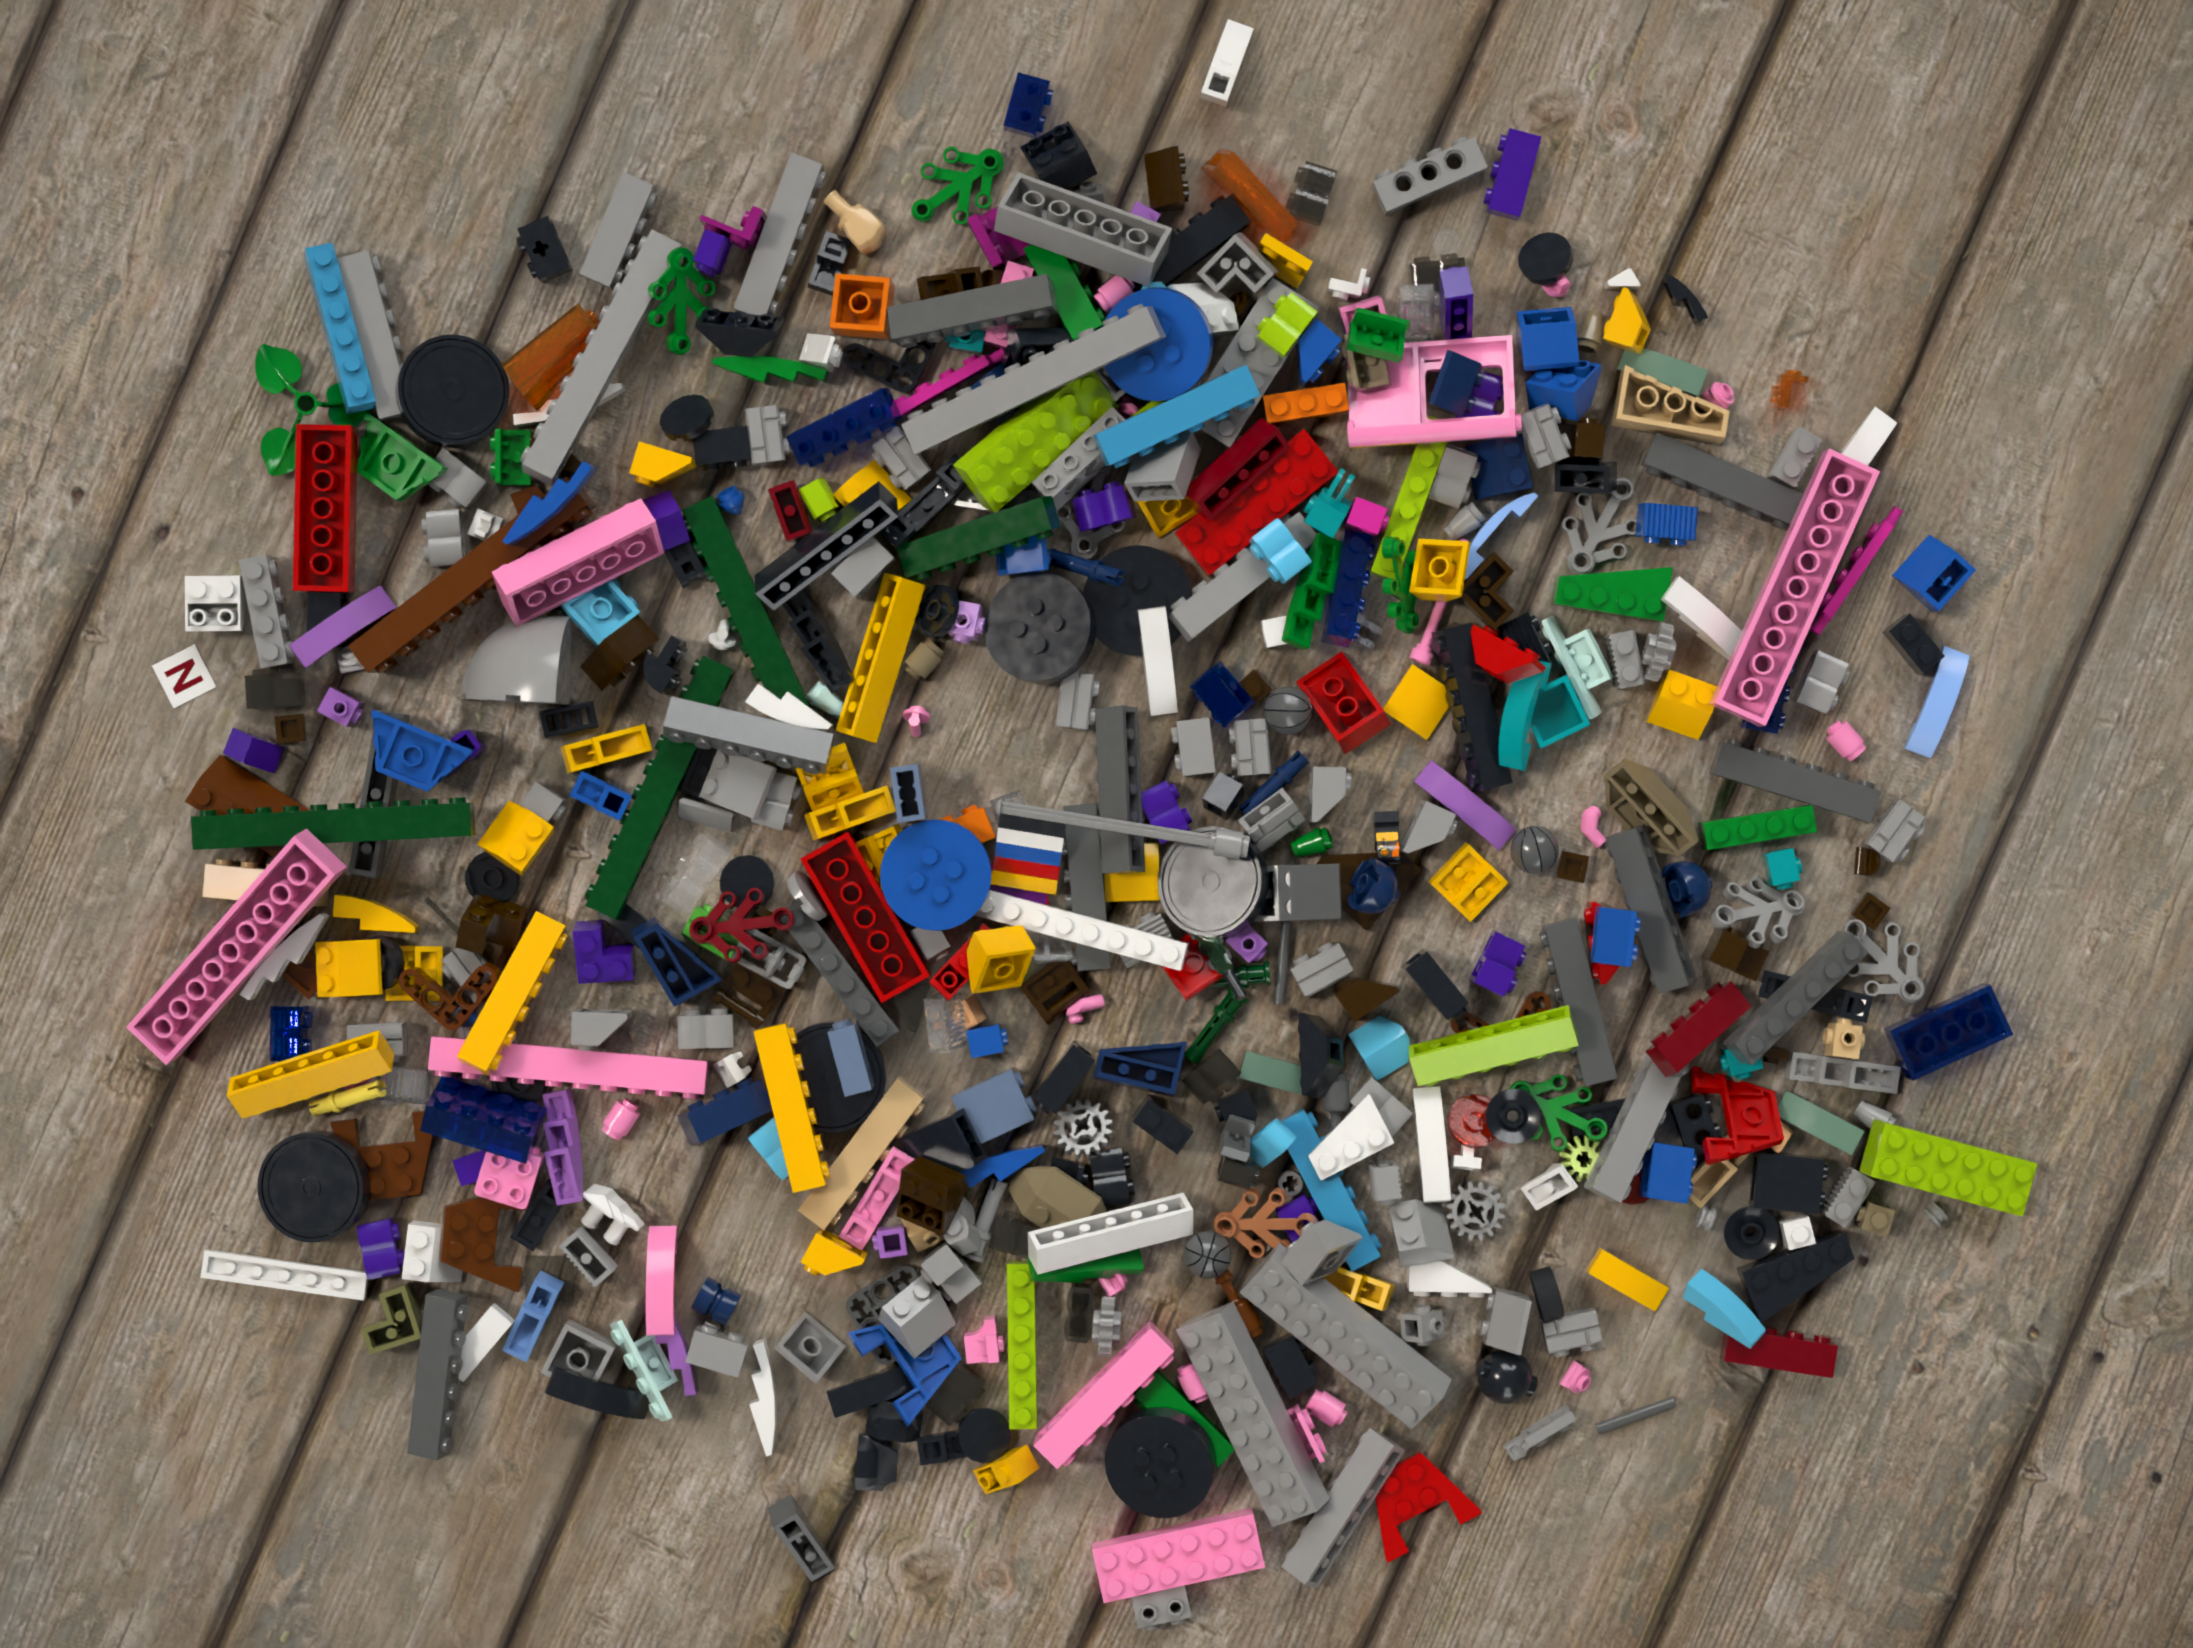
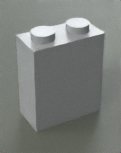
M1189 431L1178 433L1180 439L1165 445L1164 441L1153 445L1154 451L1140 457L1138 452L1134 454L1124 483L1134 502L1185 498L1201 451V447L1193 433Z

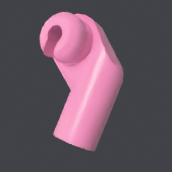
M1590 806L1582 813L1580 828L1589 841L1598 848L1607 839L1597 829L1601 810L1596 806Z
M1101 994L1081 998L1067 1008L1066 1015L1069 1017V1023L1076 1024L1082 1022L1083 1016L1081 1012L1103 1008L1104 998Z

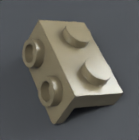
M1345 334L1342 351L1344 358L1349 359L1350 369L1347 370L1349 385L1354 386V389L1358 392L1391 385L1387 360L1347 350L1348 334Z

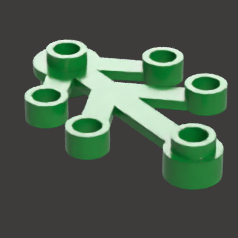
M947 147L943 152L945 162L950 165L957 162L973 165L974 167L967 172L937 168L933 163L929 162L923 164L921 175L925 180L939 179L951 181L952 183L928 200H917L912 206L914 219L921 223L930 221L934 215V209L960 191L957 209L954 210L952 217L957 225H965L969 217L968 206L972 183L980 176H982L980 193L975 197V203L979 209H988L992 203L990 193L993 176L999 174L1004 166L1001 153L995 149H985L977 155L959 152L955 147ZM949 151H954L957 154L954 160L947 159L946 155ZM989 157L995 160V164L992 167L985 165V160ZM932 167L934 174L926 176L924 174L925 168ZM981 196H986L989 199L986 205L978 203V199ZM921 205H925L928 208L927 213L924 215H920L917 212L918 207ZM958 212H964L966 214V219L964 221H958L956 219V214Z
M684 247L675 248L668 254V268L656 282L651 283L648 287L650 297L657 300L665 298L656 309L649 312L648 322L650 325L663 327L667 321V313L674 306V332L668 335L666 347L669 352L677 355L685 354L691 347L690 339L686 335V304L696 314L697 320L704 309H711L705 307L686 287V277L697 286L696 289L700 295L710 297L716 289L713 281L704 279L693 267V254ZM683 257L684 261L683 264L680 266V260ZM675 278V287L667 295L666 286ZM708 284V290L704 292V286ZM659 286L660 292L656 295L655 290ZM657 314H659L660 319H659V321L656 323V322H655V317H656ZM682 340V346L679 348V342Z
M1387 536L1382 542V555L1386 559H1392L1396 578H1385L1382 590L1384 594L1392 595L1400 600V602H1390L1388 604L1387 615L1389 618L1396 619L1395 622L1398 630L1403 631L1405 634H1411L1419 623V616L1415 612L1417 597L1409 592L1416 551H1407L1405 568L1403 570L1401 557L1405 553V543L1398 537Z
M1554 1075L1550 1080L1534 1085L1526 1081L1514 1082L1509 1089L1523 1090L1537 1101L1551 1136L1550 1145L1553 1151L1563 1152L1567 1147V1139L1562 1135L1556 1118L1584 1131L1586 1137L1592 1142H1600L1606 1137L1607 1125L1602 1119L1593 1118L1588 1121L1563 1108L1575 1103L1581 1105L1588 1104L1592 1098L1591 1090L1588 1087L1582 1086L1575 1092L1545 1100L1537 1095L1551 1090L1560 1093L1566 1089L1567 1080L1563 1075ZM1560 1079L1564 1082V1085L1559 1088L1555 1087L1554 1081ZM1580 1092L1588 1093L1589 1097L1585 1100L1578 1097ZM1541 1125L1538 1128L1539 1133L1533 1135L1530 1138L1531 1140H1537L1542 1136ZM1592 1128H1599L1601 1134L1594 1136L1591 1133ZM1556 1139L1563 1140L1564 1145L1562 1147H1556L1554 1145V1141Z

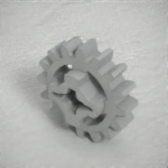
M1659 622L1656 626V631L1653 634L1649 633L1647 635L1641 654L1642 664H1645L1644 679L1658 682L1662 671L1670 669L1677 645L1672 637L1674 625Z
M1078 1099L1075 1103L1076 1106L1073 1108L1068 1103L1066 1104V1113L1058 1112L1061 1121H1054V1127L1058 1130L1053 1133L1055 1139H1059L1057 1142L1058 1147L1064 1148L1066 1146V1155L1069 1156L1072 1152H1075L1076 1159H1080L1082 1154H1086V1157L1091 1159V1152L1095 1151L1096 1154H1101V1145L1108 1148L1109 1143L1106 1138H1113V1132L1110 1130L1113 1127L1112 1120L1108 1119L1109 1113L1107 1110L1101 1112L1100 1103L1092 1107L1090 1099H1087L1085 1105H1081ZM1097 1120L1101 1123V1132L1095 1127ZM1066 1126L1069 1127V1130H1070V1131H1072V1132L1069 1134V1135H1070V1138H1069V1139L1067 1138V1136H1066V1134H1065Z
M1467 1181V1188L1465 1189L1457 1185L1459 1193L1457 1195L1451 1193L1453 1202L1445 1203V1206L1451 1209V1212L1445 1214L1446 1218L1454 1220L1449 1225L1451 1229L1459 1227L1457 1234L1461 1237L1466 1232L1468 1240L1471 1241L1474 1235H1477L1480 1241L1483 1240V1233L1485 1232L1493 1236V1231L1491 1230L1493 1226L1501 1228V1225L1497 1222L1498 1218H1505V1215L1499 1212V1209L1505 1207L1503 1202H1497L1501 1197L1500 1193L1491 1194L1493 1186L1489 1184L1484 1189L1482 1181H1478L1476 1186H1473L1471 1181ZM1470 1193H1482L1486 1196L1477 1199L1472 1198ZM1462 1199L1464 1202L1463 1210L1457 1215V1207ZM1469 1200L1476 1207L1481 1206L1479 1213L1482 1220L1474 1214L1469 1215L1472 1211L1468 1203ZM1493 1206V1214L1490 1221H1488L1487 1213ZM1470 1222L1478 1223L1480 1228H1469L1464 1225Z
M1102 1297L1101 1310H1094L1092 1342L1099 1343L1098 1357H1111L1112 1344H1119L1121 1312L1115 1311V1297Z

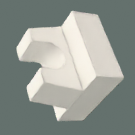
M477 509L468 534L485 541L502 528L505 519Z
M741 1051L730 1054L713 1064L727 1088L746 1078L745 1076L752 1071L750 1066L743 1069L738 1066V1059L743 1057Z
M1461 1144L1460 1155L1451 1157L1450 1168L1479 1171L1482 1158L1474 1157L1475 1144Z

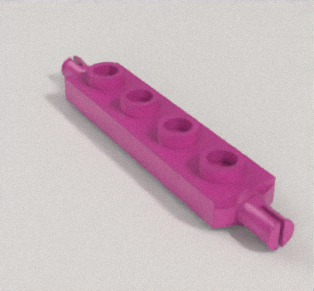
M1000 348L988 356L978 357L975 354L963 361L964 366L956 371L950 368L939 375L940 380L932 385L928 381L915 389L916 394L906 398L903 395L891 402L893 407L888 409L887 414L873 421L876 429L879 431L891 423L894 424L898 419L986 369L992 368L993 365L1001 361L1004 354L1003 349Z
M1893 506L1886 519H1883L1878 525L1873 523L1865 534V537L1868 538L1863 547L1858 546L1849 558L1853 562L1847 570L1843 568L1834 580L1837 584L1831 593L1829 591L1825 593L1820 604L1819 617L1812 628H1810L1812 632L1820 636L1828 622H1831V618L1891 530L1894 529L1895 523L1903 513L1901 509Z

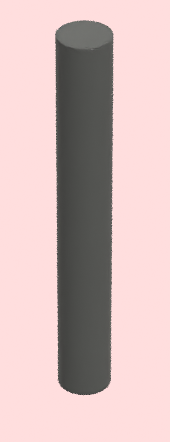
M1281 921L1273 1002L1275 1004H1284L1292 922Z
M1672 1396L1596 1423L1595 1426L1598 1434L1674 1408L1676 1403Z

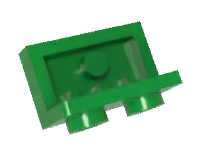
M1357 308L1349 324L1347 350L1400 363L1403 357L1405 334L1409 328L1410 321Z
M495 429V435H491L490 448L491 452H495V463H491L490 475L491 479H495L496 485L532 486V476L523 472V462L520 461L526 447H530L532 430Z

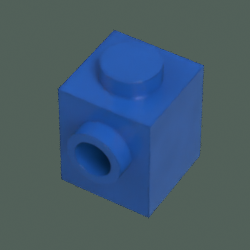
M999 1023L967 1029L966 1031L971 1058L1004 1052V1045L1009 1044L1006 1028L1000 1029Z

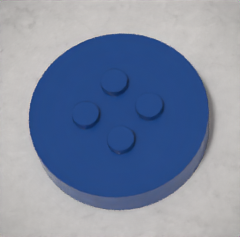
M1164 287L1142 289L1119 301L1105 320L1114 316H1118L1121 319L1129 315L1128 309L1139 304H1143L1144 307L1153 306L1166 337L1104 367L1110 378L1119 388L1136 398L1149 401L1172 399L1195 386L1207 371L1213 354L1212 329L1207 316L1200 306L1182 292Z
M934 819L918 822L905 828L891 841L882 859L880 881L887 903L902 920L921 929L938 931L959 926L979 911L986 901L991 888L992 867L984 845L974 833L958 823Z

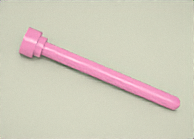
M1462 538V539H1460L1459 541H1468V540L1465 539V538ZM1436 601L1421 643H1417L1416 648H1412L1409 656L1411 660L1430 666L1433 654H1431L1433 649L1430 648L1433 639L1432 632L1437 631L1447 602Z

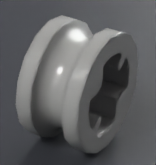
M1287 1170L1279 1176L1278 1186L1286 1191L1287 1196H1294L1301 1191L1303 1181L1297 1172ZM1287 1176H1293V1180L1297 1178L1298 1184L1294 1185V1190H1288L1287 1186L1283 1187L1282 1183L1287 1181Z
M1931 1201L1929 1203L1930 1207L1927 1209L1923 1208L1922 1212L1935 1226L1940 1228L1941 1222L1944 1220L1948 1221L1949 1218L1938 1205Z
M1706 1205L1699 1208L1694 1227H1704V1231L1708 1232L1715 1220L1716 1209H1707Z

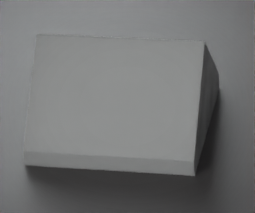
M804 1311L777 1342L774 1349L817 1384L846 1346Z

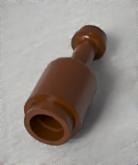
M1227 1269L1222 1275L1214 1278L1216 1280L1215 1283L1216 1285L1221 1284L1230 1303L1234 1301L1251 1338H1254L1264 1331L1261 1326L1263 1322L1253 1303L1247 1298L1239 1296L1230 1279L1233 1274Z

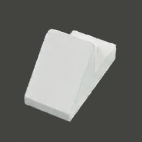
M1554 1163L1545 1173L1525 1183L1520 1189L1537 1211L1575 1190L1578 1185L1563 1164Z

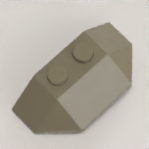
M1624 758L1604 775L1606 808L1625 829L1645 824L1654 851L1671 854V856L1678 858L1699 841L1688 809L1651 768Z
M1023 1166L1007 1187L1022 1215L1041 1228L1107 1212L1102 1197L1057 1167Z

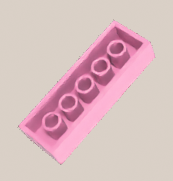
M640 498L608 515L601 516L590 524L575 529L559 539L551 541L549 544L533 552L526 553L523 557L511 563L500 566L492 571V575L501 602L517 627L664 554L656 520Z
M1149 1320L1034 1436L1033 1446L1056 1469L1062 1464L1065 1467L1069 1465L1077 1456L1075 1454L1077 1449L1081 1445L1084 1447L1089 1445L1096 1437L1094 1434L1101 1425L1105 1428L1115 1418L1114 1413L1120 1405L1125 1408L1134 1399V1391L1139 1386L1145 1388L1154 1379V1371L1159 1366L1164 1369L1173 1360V1343Z
M1252 1508L1092 1543V1553L1104 1603L1265 1568Z

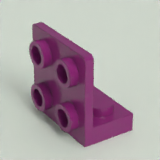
M752 206L751 211H746L740 224L743 227L742 231L704 215H701L699 220L704 226L703 229L729 237L733 245L747 250L748 246L756 249L767 216L762 209Z
M997 207L979 217L976 213L967 218L968 225L993 270L1006 266L1007 261L1013 262L1024 256L1023 248L1031 245L994 231Z

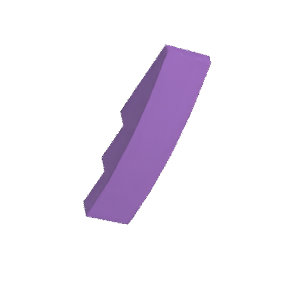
M568 1088L543 1094L549 1120L543 1123L549 1145V1150L544 1152L557 1206L583 1200L581 1142L572 1090Z
M675 1315V1335L655 1336L656 1344L667 1343L670 1369H682L685 1396L696 1395L699 1388L693 1364L685 1362L689 1347Z

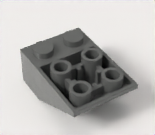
M1340 864L1267 866L1269 874L1268 894L1261 912L1253 922L1342 919Z

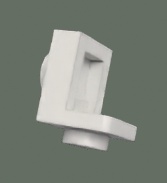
M1361 268L1357 284L1331 278L1327 292L1332 293V298L1348 301L1349 297L1359 299L1361 293H1367L1370 277H1366L1367 269Z

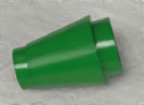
M1317 827L1291 842L1296 858L1328 853V849L1334 848L1327 827L1321 829Z

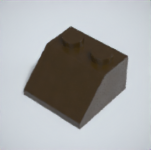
M1349 976L1341 979L1335 984L1337 989L1332 991L1353 1022H1356L1400 992L1394 984L1356 976L1352 979Z

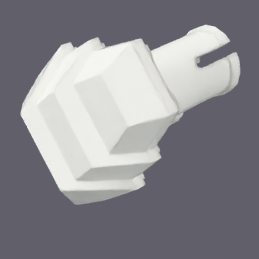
M593 1184L583 1193V1198L591 1203L588 1211L581 1219V1222L586 1227L596 1229L604 1214L614 1219L603 1235L608 1243L618 1245L628 1228L638 1231L645 1225L640 1217L634 1213L630 1206L612 1188Z

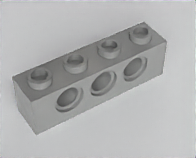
M1466 136L1451 142V148L1442 151L1441 147L1426 153L1427 158L1419 162L1414 158L1401 164L1402 169L1394 173L1389 169L1376 175V180L1373 181L1371 186L1384 216L1485 172L1488 166L1475 137L1467 140ZM1451 156L1457 157L1460 160L1461 167L1458 169L1449 168L1446 159ZM1423 168L1433 169L1436 175L1435 179L1431 181L1425 180L1421 175ZM1398 179H1406L1410 183V190L1406 192L1398 190L1396 181Z
M1113 407L1102 415L1032 482L1042 497L1052 496L1056 511L1106 466L1092 435L1126 420Z

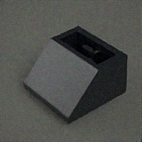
M1069 121L1054 127L1051 131L1038 138L1031 139L1020 147L1036 179L1068 190L1097 174L1087 149Z

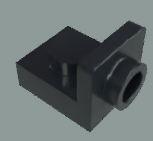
M1052 1157L1050 1167L1059 1168L1086 1186L1089 1171L1084 1170L1085 1163Z

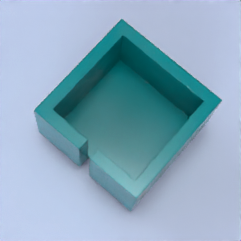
M1567 675L1548 682L1545 690L1539 689L1529 729V734L1537 749L1548 746L1591 725Z

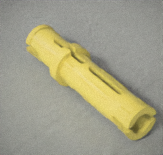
M378 1079L342 1092L332 1091L328 1096L311 1100L309 1106L316 1105L317 1107L310 1108L309 1110L314 1117L332 1111L336 1113L342 1112L345 1107L384 1097L387 1094V1090L380 1091L379 1089L387 1087L383 1080Z

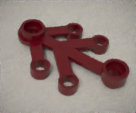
M751 888L747 892L745 900L728 921L718 922L726 909H732L738 903L737 896L734 893L725 891L720 895L719 902L707 917L700 916L692 921L689 933L691 938L699 944L710 942L724 954L725 959L730 963L739 962L742 958V952L738 947L728 945L717 934L730 933L751 950L753 957L763 960L768 956L769 948L764 943L757 942L745 931L776 927L780 931H788L795 924V916L789 909L781 907L776 909L772 916L744 919L754 906L761 905L765 899L764 893L760 889ZM755 892H759V899L757 901H752V894ZM732 896V903L726 905L724 903L725 898ZM783 916L789 917V922L786 925H781L780 923ZM707 926L708 932L705 935H700L701 927ZM763 946V954L756 955V949ZM736 950L737 956L730 959L729 952Z

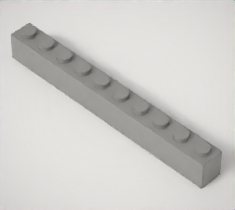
M652 229L648 237L643 236L637 246V251L639 252L635 260L630 259L624 270L626 277L622 283L618 282L615 285L611 294L613 300L610 306L605 305L598 318L601 321L596 330L591 329L585 342L588 345L584 353L579 352L572 365L575 368L570 377L566 375L559 389L562 393L558 400L553 399L546 412L549 415L546 422L538 425L533 436L536 439L531 448L527 446L521 456L520 461L523 462L524 473L550 486L554 485L656 299L648 294L649 285L656 282L668 268L667 256L675 248L681 247L680 243ZM659 286L655 290L656 295L660 292Z
M1143 304L1136 305L1128 309L1129 315L1121 319L1118 316L1111 317L1103 321L1104 327L1094 331L1093 327L1078 333L1079 339L1071 343L1068 339L1053 345L1054 351L1046 355L1044 351L1030 356L1028 358L1030 362L1023 366L1016 363L1005 368L1006 374L998 378L994 374L980 381L981 386L973 390L969 386L955 393L957 398L950 401H947V398L941 399L931 404L933 409L924 413L921 409L908 415L909 421L901 425L914 454H921L1165 338L1166 335L1153 306L1144 307Z

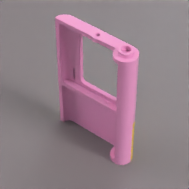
M1512 335L1404 343L1401 362L1397 363L1387 360L1391 385L1358 392L1348 382L1349 421L1347 429L1349 448L1517 437V431H1522L1521 414H1516ZM1447 350L1481 363L1482 368H1501L1503 370L1504 412L1501 415L1428 419L1426 406L1427 373L1440 371ZM1347 359L1348 369H1350L1349 359Z

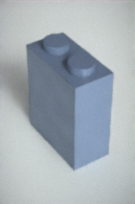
M913 764L890 768L897 822L928 819L921 765Z
M850 1018L834 1022L832 1024L833 1028L827 1033L844 1096L847 1097L872 1090L875 1083L858 1022L851 1023Z
M1012 1067L951 1096L957 1111L964 1108L981 1144L1034 1120L1035 1116L1033 1113L1037 1111L1031 1096L1026 1098L1022 1091V1088L1026 1085L1020 1072L1014 1073Z

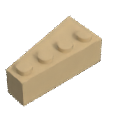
M1625 365L1619 376L1611 426L1649 433H1660L1666 436L1720 445L1726 438L1730 411L1699 397L1695 398L1688 395L1679 388L1663 384L1649 375L1640 374L1634 371L1633 368Z
M216 859V864H205L202 897L238 900L265 868L258 867V862L241 861V866L233 865V860ZM329 888L312 907L328 906Z

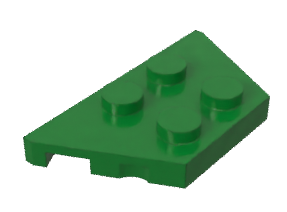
M366 411L364 415V420L367 421L365 437H361V454L358 458L356 471L392 498L402 502L448 470L446 466L388 424Z

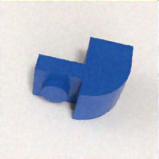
M582 770L569 796L619 821L632 797L627 791Z

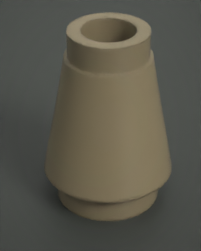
M1595 310L1587 311V315L1577 333L1578 350L1585 353H1596L1598 348L1601 347L1603 314Z

